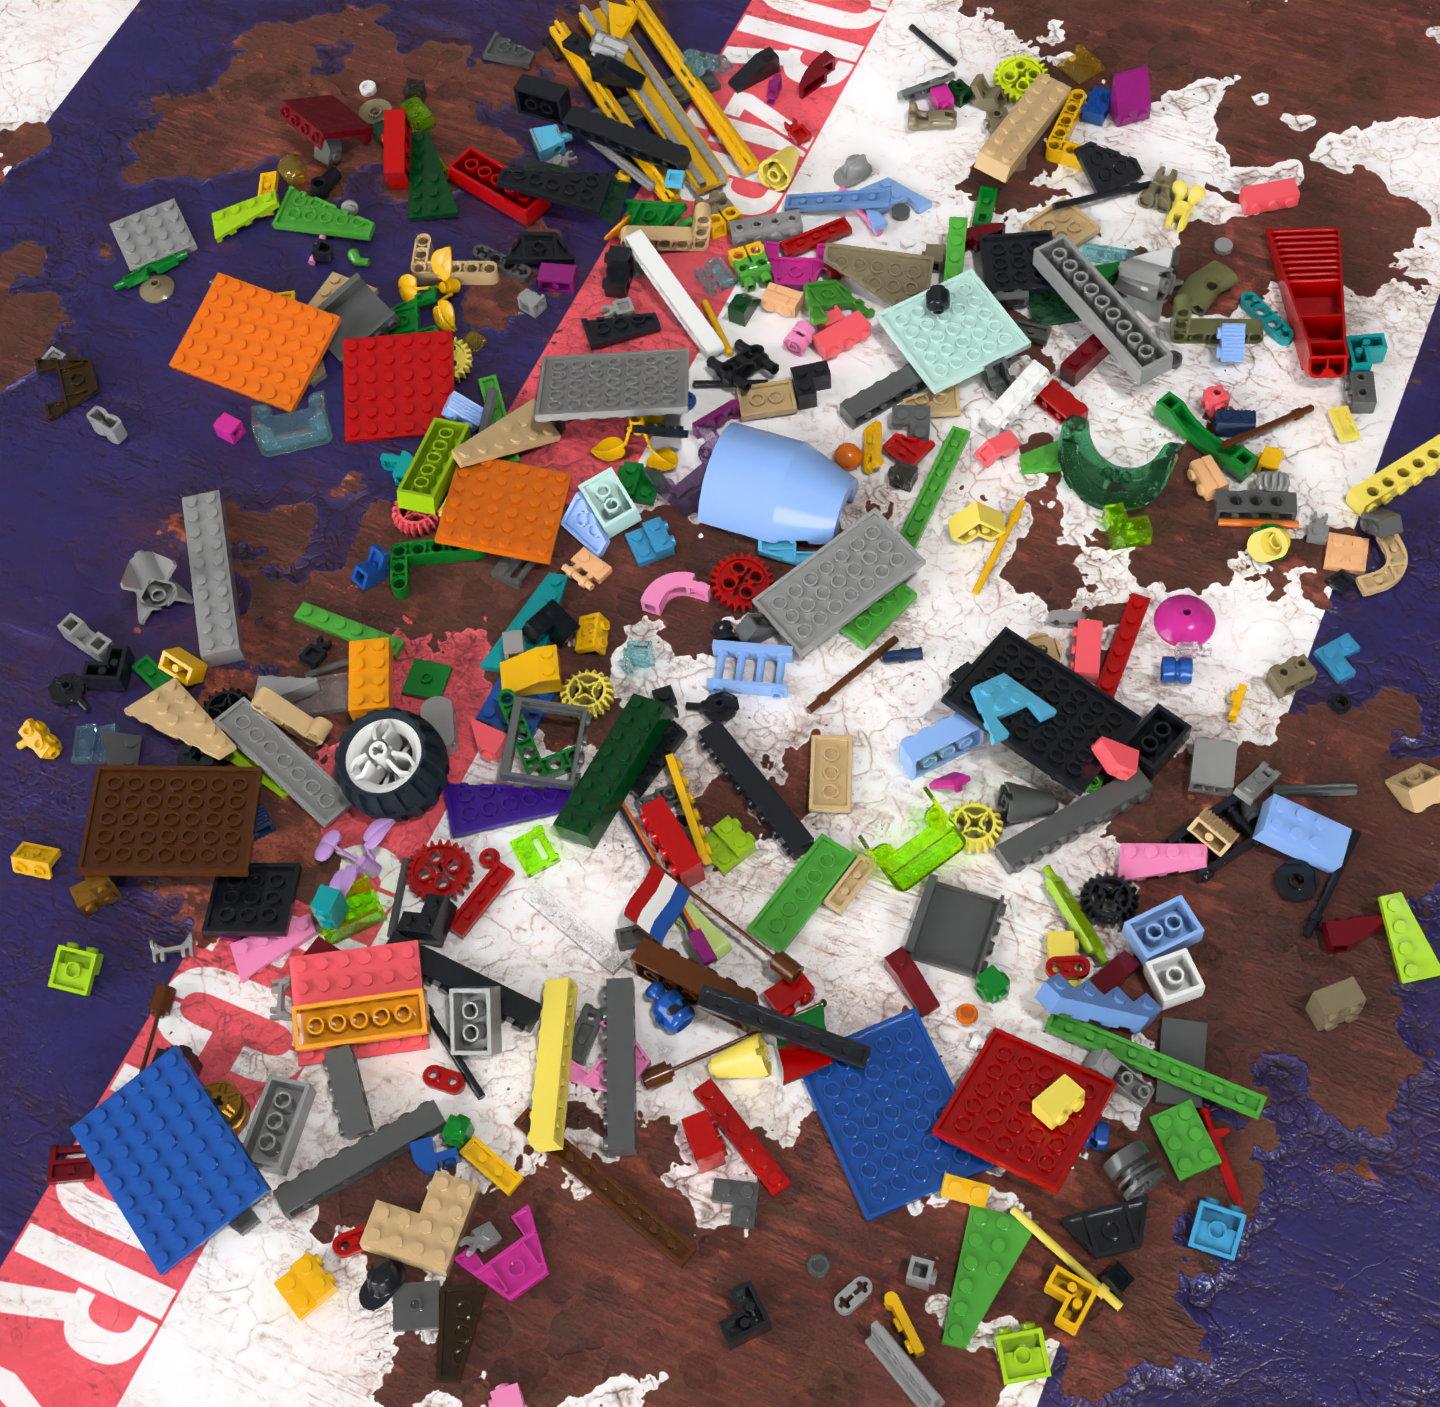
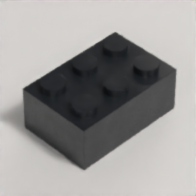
M522 74L513 87L518 113L564 126L562 120L572 108L569 87Z
M1157 703L1122 744L1139 750L1138 767L1152 781L1189 739L1192 726Z

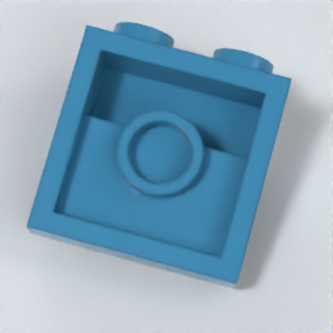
M660 516L643 522L642 528L625 534L627 543L639 568L675 555L674 546H677L673 535L669 536L668 531L670 529L666 520L662 521Z
M1206 1196L1205 1200L1200 1199L1188 1246L1234 1261L1247 1214L1242 1212L1243 1208L1229 1203V1206L1225 1207L1219 1205L1220 1200Z

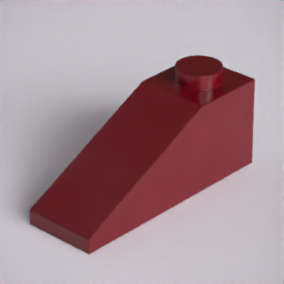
M903 946L884 957V968L922 1018L940 1007L938 1000L917 965Z

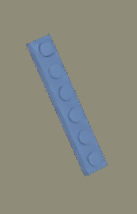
M891 188L786 194L784 210L799 209L800 212L890 207L892 191Z

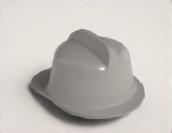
M865 154L850 155L846 159L845 164L835 171L833 175L834 182L839 187L849 188L855 186L871 175L873 171L872 166L868 163Z

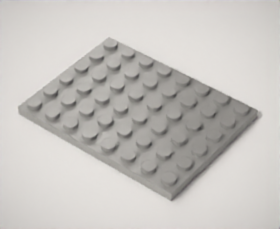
M689 348L543 356L535 420L549 422L554 420L568 421L572 419L587 420L590 418L606 419L609 417L624 418L627 416L643 417L645 415L662 416L664 414L681 415L688 413Z

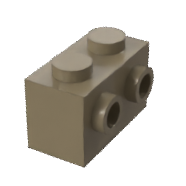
M1302 654L1298 657L1292 656L1281 665H1273L1268 670L1266 682L1278 699H1281L1313 684L1318 672L1306 655Z

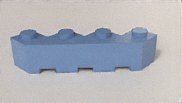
M1059 972L1046 980L1035 996L1051 1014L1059 1015L1060 1013L1071 1015L1073 1019L1086 1022L1090 1019L1100 1021L1101 1025L1117 1029L1119 1026L1130 1028V1032L1140 1033L1151 1025L1163 1009L1147 993L1133 1002L1118 986L1105 995L1088 979L1074 988Z

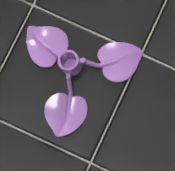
M380 818L369 825L363 836V840L366 841L364 848L369 856L363 855L359 859L337 846L342 838L339 831L331 830L322 837L315 850V858L318 861L327 860L334 852V849L355 861L358 866L357 868L354 865H349L345 869L338 870L331 879L329 887L340 890L346 899V895L358 873L364 876L367 875L371 879L379 875L382 866L375 861L376 857L372 854L371 849L381 842L396 822L394 819Z

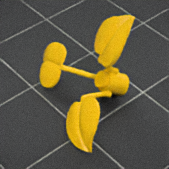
M449 246L436 250L431 257L432 270L438 274L439 279H442L439 285H435V287L441 293L447 294L438 301V306L433 308V318L440 329L453 330L455 332L457 329L455 326L454 308L446 299L452 297L453 293H458L461 285L458 279L450 277L452 273V252ZM411 274L402 275L398 280L399 294L406 303L415 298L414 295L418 294L417 290H429L430 287H417V280Z
M664 415L629 416L630 426L627 427L624 443L618 437H608L592 448L591 452L597 458L604 461L621 459L626 454L624 447L628 444L632 425L651 426L654 423L663 424ZM633 433L634 435H637V436L642 435V434H640V433ZM643 434L653 454L647 459V465L650 469L663 472L677 467L679 463L678 457L672 449L662 447L655 452L648 435Z

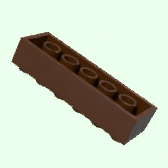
M643 937L630 958L636 976L650 983L661 982L667 992L670 990L679 991L694 1006H696L703 984L759 1005L758 995L751 988L738 986L737 982L733 979L719 976L714 969L709 967L706 969L700 966L696 960L680 956L681 954L673 948L667 949L653 938L649 940ZM705 1011L746 1033L750 1029V1027Z

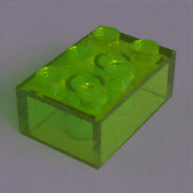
M368 875L356 879L349 889L345 899L349 910L340 929L331 928V930H328L320 925L319 927L325 940L334 945L388 919Z

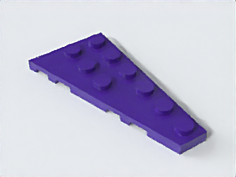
M448 781L444 795L452 837L454 839L557 815L569 799L571 791L549 787L535 789L532 786L519 788L513 787V785L483 783L480 785H469L466 782L453 784Z

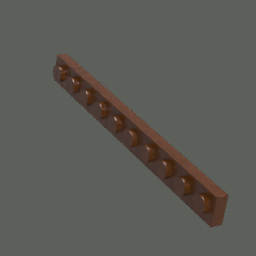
M529 1107L513 1123L514 1127L527 1138L531 1126V1109ZM565 1137L563 1150L545 1152L681 1269L697 1252L694 1246Z

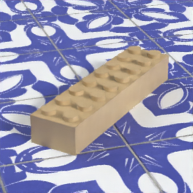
M1040 73L979 150L974 168L1006 183L1063 109L1072 87Z

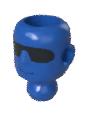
M659 981L652 983L646 989V997L655 1002L652 1012L659 1026H663L669 1033L675 1034L685 1029L695 1017V1011L679 991L670 990L666 992L664 985Z

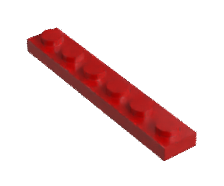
M1132 592L1096 684V687L1113 698L1117 692L1151 598Z
M711 1078L693 1090V1094L705 1110L707 1109L709 1115H714L718 1127L773 1198L792 1185L782 1169Z

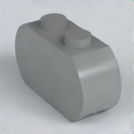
M434 696L427 699L421 705V715L419 716L428 721L438 731L445 743L447 755L450 756L458 749L456 710L448 698Z

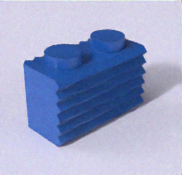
M1095 86L1092 92H1088L1087 103L1082 105L1080 111L1082 121L1103 126L1109 113L1110 89Z

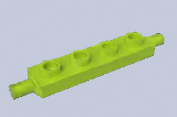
M1046 865L1042 868L1048 878L1044 884L1048 888L1049 895L1054 898L1059 906L1060 913L1065 916L1070 924L1071 931H1074L1081 942L1082 949L1087 954L1096 956L1101 966L1108 964L1110 961L1103 952L1106 949L1063 878L1054 873L1051 865Z

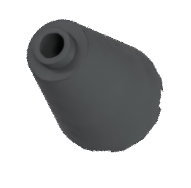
M1004 782L1000 786L998 805L1002 806V812L998 813L1001 815L1000 820L1003 821V824H1010L1052 815L1058 810L1059 801L1053 793L1012 782Z

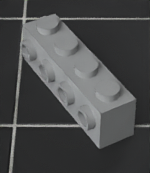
M799 209L729 221L733 249L741 246L745 248V245L761 241L762 244H764V241H784L803 233V223Z

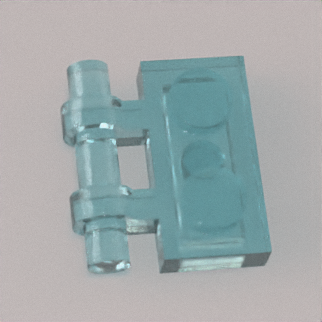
M720 255L704 262L705 269L701 270L699 267L694 269L696 279L704 285V290L710 293L711 296L717 294L715 288L718 286L723 291L738 284L737 277ZM709 276H711V277L713 278V279L710 280V281H709L708 278H707V277H709Z

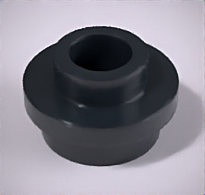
M1337 694L1331 698L1330 707L1334 712L1344 714L1350 710L1351 700L1345 694Z

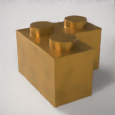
M84 875L85 880L69 888L78 909L84 916L93 914L99 908L112 904L117 899L123 897L114 876Z

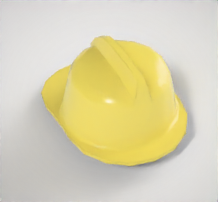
M1269 527L1255 532L1248 539V552L1253 559L1259 562H1269L1281 558L1287 553L1291 543L1290 539L1293 536L1282 528Z

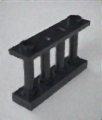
M1231 794L1209 810H1212V813H1215V816H1218L1219 819L1226 815L1227 817L1230 816L1249 838L1241 844L1235 840L1230 846L1232 850L1221 857L1208 848V852L1215 861L1205 868L1197 869L1199 871L1195 879L1197 885L1202 881H1209L1214 877L1215 872L1251 848H1258L1263 844L1252 839L1254 830L1237 812L1239 798L1234 794ZM1194 820L1169 835L1165 844H1187V841L1191 838L1196 839L1187 830Z

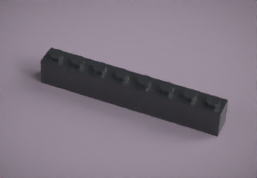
M573 105L562 120L568 133L666 170L684 171L692 160L689 148L685 145H679L669 139H663L655 134L644 132L642 129L633 128L626 123L617 122L612 118L601 116L596 112L593 113L583 107Z
M719 719L698 731L699 740L697 742L703 751L707 750L712 763L722 769L723 777L727 781L730 779L735 792L738 795H742L745 798L744 801L747 807L757 813L758 821L761 825L768 827V832L772 839L780 842L786 856L790 855L795 861L807 853L814 844L813 836Z
M394 931L386 944L413 940ZM419 944L424 984L428 986L433 984L446 995H449V988L458 986H500L501 1022L507 1021L511 1023V1026L519 1032L526 1031L531 1033L540 1018L542 1009L540 1003Z

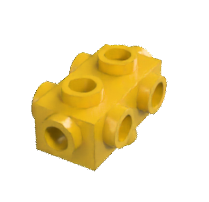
M29 718L18 731L23 737L21 741L16 743L18 749L21 750L28 746L40 758L54 760L63 748L58 738L50 733V729L42 721H34L33 718Z

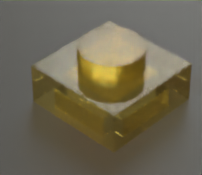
M471 330L462 339L464 344H468V348L471 349L473 354L487 343L486 338L474 330Z

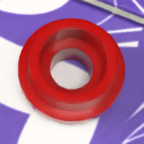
M494 848L484 849L479 856L481 865L485 868H492L497 860L500 861L499 852ZM493 855L491 859H486L487 856Z

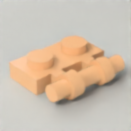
M585 547L570 559L571 564L574 566H569L565 563L561 568L570 579H575L579 586L587 588L589 591H592L595 587L592 583L593 580L600 584L613 572L611 566ZM582 571L586 576H582L579 572Z

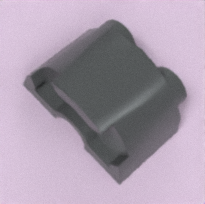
M1004 356L984 367L986 373L983 375L984 382L989 391L993 390L995 392L997 400L1016 380L1014 375L1010 376L1008 371L1010 364L1007 359L1005 360Z

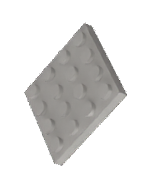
M174 198L109 224L131 273L145 264L160 260L172 253L177 255L184 250L190 253L198 249Z

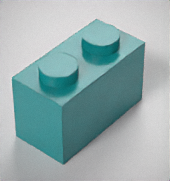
M320 884L310 905L319 925L328 930H331V928L339 930L349 910V906L340 890Z

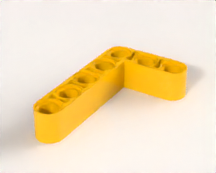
M1081 89L1071 91L1046 142L1045 158L1050 162L1083 171L1073 152L1075 148L1081 145L1069 142L1082 115L1080 114L1081 107L1085 104L1086 93Z

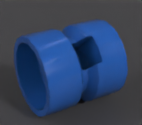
M1162 656L1161 683H1173L1177 679L1179 683L1191 684L1193 675L1192 657H1180L1176 661L1174 656Z
M1099 1120L1083 1149L1092 1146L1093 1150L1107 1152L1110 1123Z

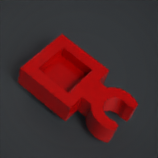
M794 117L792 118V124L784 122V128L788 131V136L796 146L812 139L810 131L803 124L798 126L797 120Z

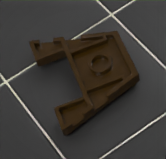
M34 358L39 375L54 371L58 373L63 399L45 404L50 422L100 392L94 363L91 358Z

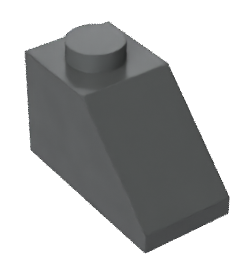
M339 138L324 140L322 150L315 146L313 157L327 166L340 163L342 145Z
M746 614L734 629L740 642L762 643L778 634L762 614Z

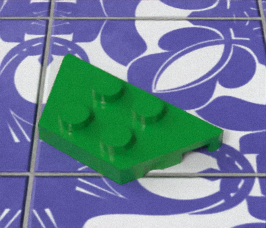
M625 199L627 206L626 216L631 215L628 225L670 226L687 210L685 203Z

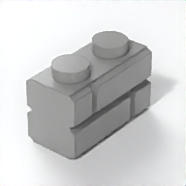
M596 29L589 50L592 51L591 54L593 56L599 54L613 57L623 62L629 43Z

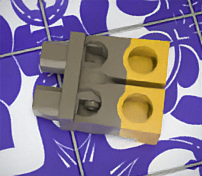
M715 190L710 192L709 199L704 201L700 197L694 201L695 205L700 202H706L711 207L712 224L710 237L713 241L727 235V231L730 233L729 221L742 219L741 212L726 197L724 192L719 193Z

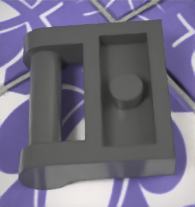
M503 556L490 573L493 578L519 590L523 585V580L533 567L539 563L528 561L517 577L513 578L527 560Z

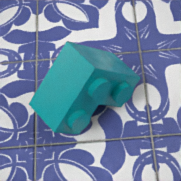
M1384 333L1346 336L1349 358H1347L1348 376L1350 371H1370L1372 363L1384 361L1388 348Z

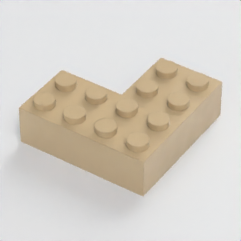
M436 1170L420 1213L376 1200L359 1242L361 1248L364 1251L449 1278L455 1262L454 1258L457 1256L460 1248V1241L464 1238L481 1192L479 1184Z

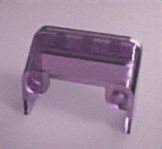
M702 424L696 426L705 440V443L698 450V457L702 464L676 485L672 479L666 478L660 469L649 467L643 469L657 493L680 513L692 514L699 508L705 472L714 447L720 437L714 426Z

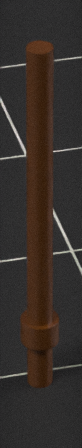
M1310 404L1303 408L1293 409L1289 414L1227 439L1221 445L1226 449L1289 421H1297L1303 418L1304 415L1313 412L1314 406Z
M895 635L892 636L826 692L822 691L816 696L817 699L806 707L807 712L812 714L821 705H826L833 695L880 658L882 652L888 651L897 644L899 639Z

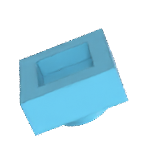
M668 169L664 182L665 187L683 189L686 177L685 171Z

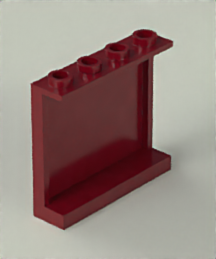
M334 95L282 100L280 117L320 150H322L324 140L355 136L364 144L370 143L373 127Z

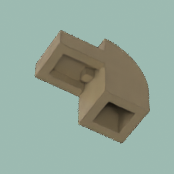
M984 74L976 75L970 85L974 93L971 99L972 103L978 109L985 112L1003 108L1008 100L1002 87H989Z

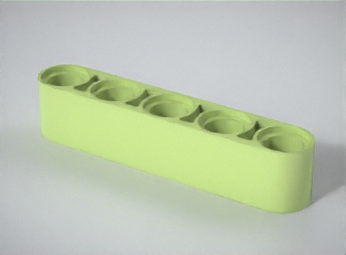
M687 900L685 909L696 928L702 930L718 959L715 961L717 963L733 947L727 938ZM679 916L675 922L688 935L689 931Z

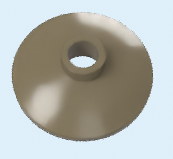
M371 99L361 105L358 114L369 125H379L384 123V110H392V106L384 99Z
M153 275L149 280L141 284L139 292L144 301L148 303H161L172 296L175 284L169 276Z

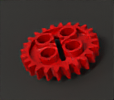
M743 552L740 553V557L733 553L732 559L726 555L725 562L719 560V566H714V572L711 573L712 580L710 581V586H713L711 593H716L714 599H721L720 606L726 603V610L733 607L734 613H736L737 609H740L742 614H744L745 609L752 613V608L755 606L751 600L774 583V580H772L773 573H768L770 566L763 567L765 561L758 562V556L752 559L751 553L747 557H744ZM734 569H741L743 572L738 573ZM750 569L751 571L746 577V582L742 583L743 579L745 578L746 572ZM751 578H758L760 581L755 582ZM742 583L738 594L736 596H733L735 592L738 590L739 584ZM731 584L733 587L727 588L724 585ZM748 593L750 597H744L742 594Z
M439 839L438 845L431 841L430 847L423 844V851L416 849L418 856H410L413 863H407V867L410 870L405 871L407 877H409L406 881L416 898L421 896L422 902H425L428 894L445 895L449 899L453 897L455 900H458L456 894L464 895L463 888H470L467 881H473V877L470 874L475 873L472 867L474 864L472 859H470L469 852L465 853L464 847L459 848L457 842L451 846L450 840L443 844L442 840ZM436 857H441L438 861H433ZM453 866H458L457 869L450 870ZM430 874L428 878L422 879L424 875ZM442 883H448L445 887H439Z

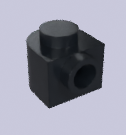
M318 238L317 243L313 244L311 249L313 260L322 263L332 261L334 257L333 244L328 240Z

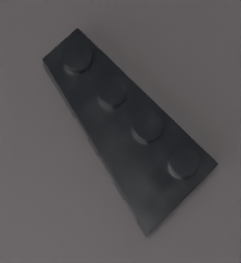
M674 720L668 725L656 749L651 753L648 762L644 765L645 767L640 775L637 776L636 782L630 788V791L639 799L667 764L665 756L671 753L674 754L688 737L686 730Z

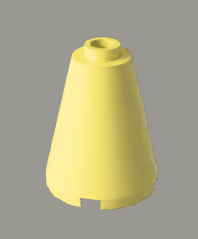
M787 146L760 163L758 176L767 188L772 187L775 189L774 191H781L788 187L799 159L798 150L793 146Z
M755 1033L712 1056L711 1062H708L710 1074L715 1075L717 1079L771 1076L772 1064L771 1061H768L767 1054H769L763 1035Z

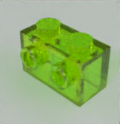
M417 95L399 104V108L405 109L412 131H430L436 127L433 114Z

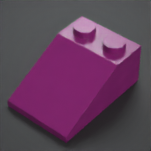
M1148 66L1114 74L1109 115L1115 126L1121 127L1149 119L1151 96Z

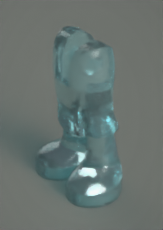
M687 49L683 54V63L685 66H691L693 77H701L705 70L718 73H730L733 70L732 63L727 61L728 59L725 55L704 53L697 49Z

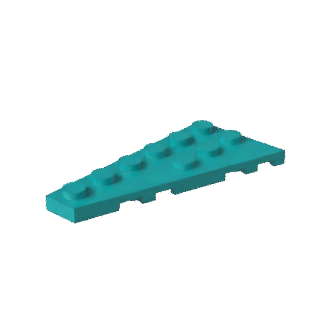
M549 572L505 632L521 630L525 623L552 599L561 606L569 581L568 575ZM547 634L537 644L533 645L524 636L526 651L535 647L548 646L551 637ZM502 636L480 664L482 670L500 673V662L506 660Z

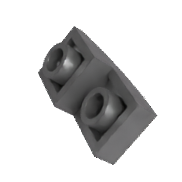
M671 784L655 789L654 794L635 799L634 804L639 815L641 816V806L660 796H663L670 809L680 804L675 785Z

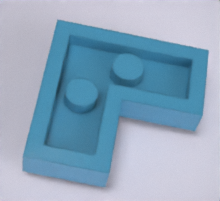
M1346 633L1315 650L1313 655L1339 685L1355 676L1356 671L1346 658L1359 652L1360 646L1349 633Z

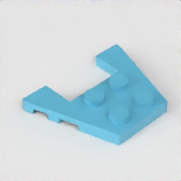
M758 539V555L796 566L816 551H796L797 541L795 544H790V541L777 540V543H769Z
M1005 673L972 687L970 691L978 713H981L985 730H988L990 734L989 740L992 745L1007 739L1010 734L1001 724L1000 719L1028 707L1041 723L1055 716L1057 712L1055 708Z

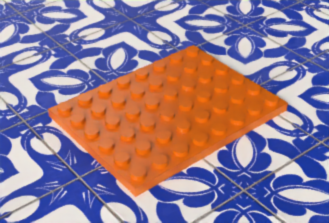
M218 272L169 366L183 373L294 414L342 319L340 316Z

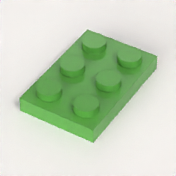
M1191 1099L1149 1117L1179 1182L1222 1164V1160Z

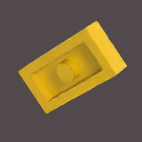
M944 1173L939 1196L985 1208L991 1185Z

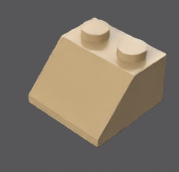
M1419 763L1385 780L1386 785L1402 807L1414 813L1422 812L1426 807L1440 803V770Z

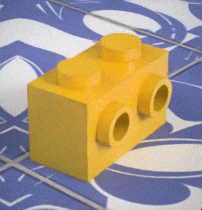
M180 647L163 650L158 665L159 669L175 677L186 686L203 682L208 664Z

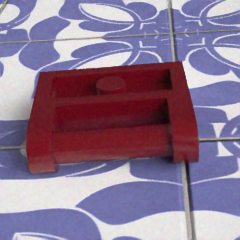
M81 1145L50 1146L47 1183L49 1185L94 1181L95 1168L87 1155L82 1158L59 1160L61 1155L85 1153Z

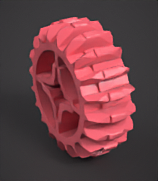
M395 501V506L392 507V519L395 527L401 533L404 532L406 536L412 534L415 538L417 534L421 537L423 533L430 535L431 529L436 531V525H439L441 518L438 516V512L442 504H440L435 515H428L427 513L398 508V501Z

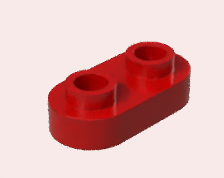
M1080 955L1054 956L1046 962L1045 972L1051 978L1058 973L1052 969L1059 968V973L1066 980L1084 979L1089 974L1090 962L1086 957ZM1075 967H1081L1082 971H1076Z
M430 1065L423 1072L425 1084L429 1088L443 1093L459 1095L466 1087L463 1075L454 1070L439 1065ZM432 1073H437L436 1077L430 1078ZM456 1079V1084L451 1085V1080Z
M366 1225L341 1233L334 1238L332 1247L338 1257L348 1258L365 1252L359 1242ZM344 1244H349V1247L346 1250H342V1246Z

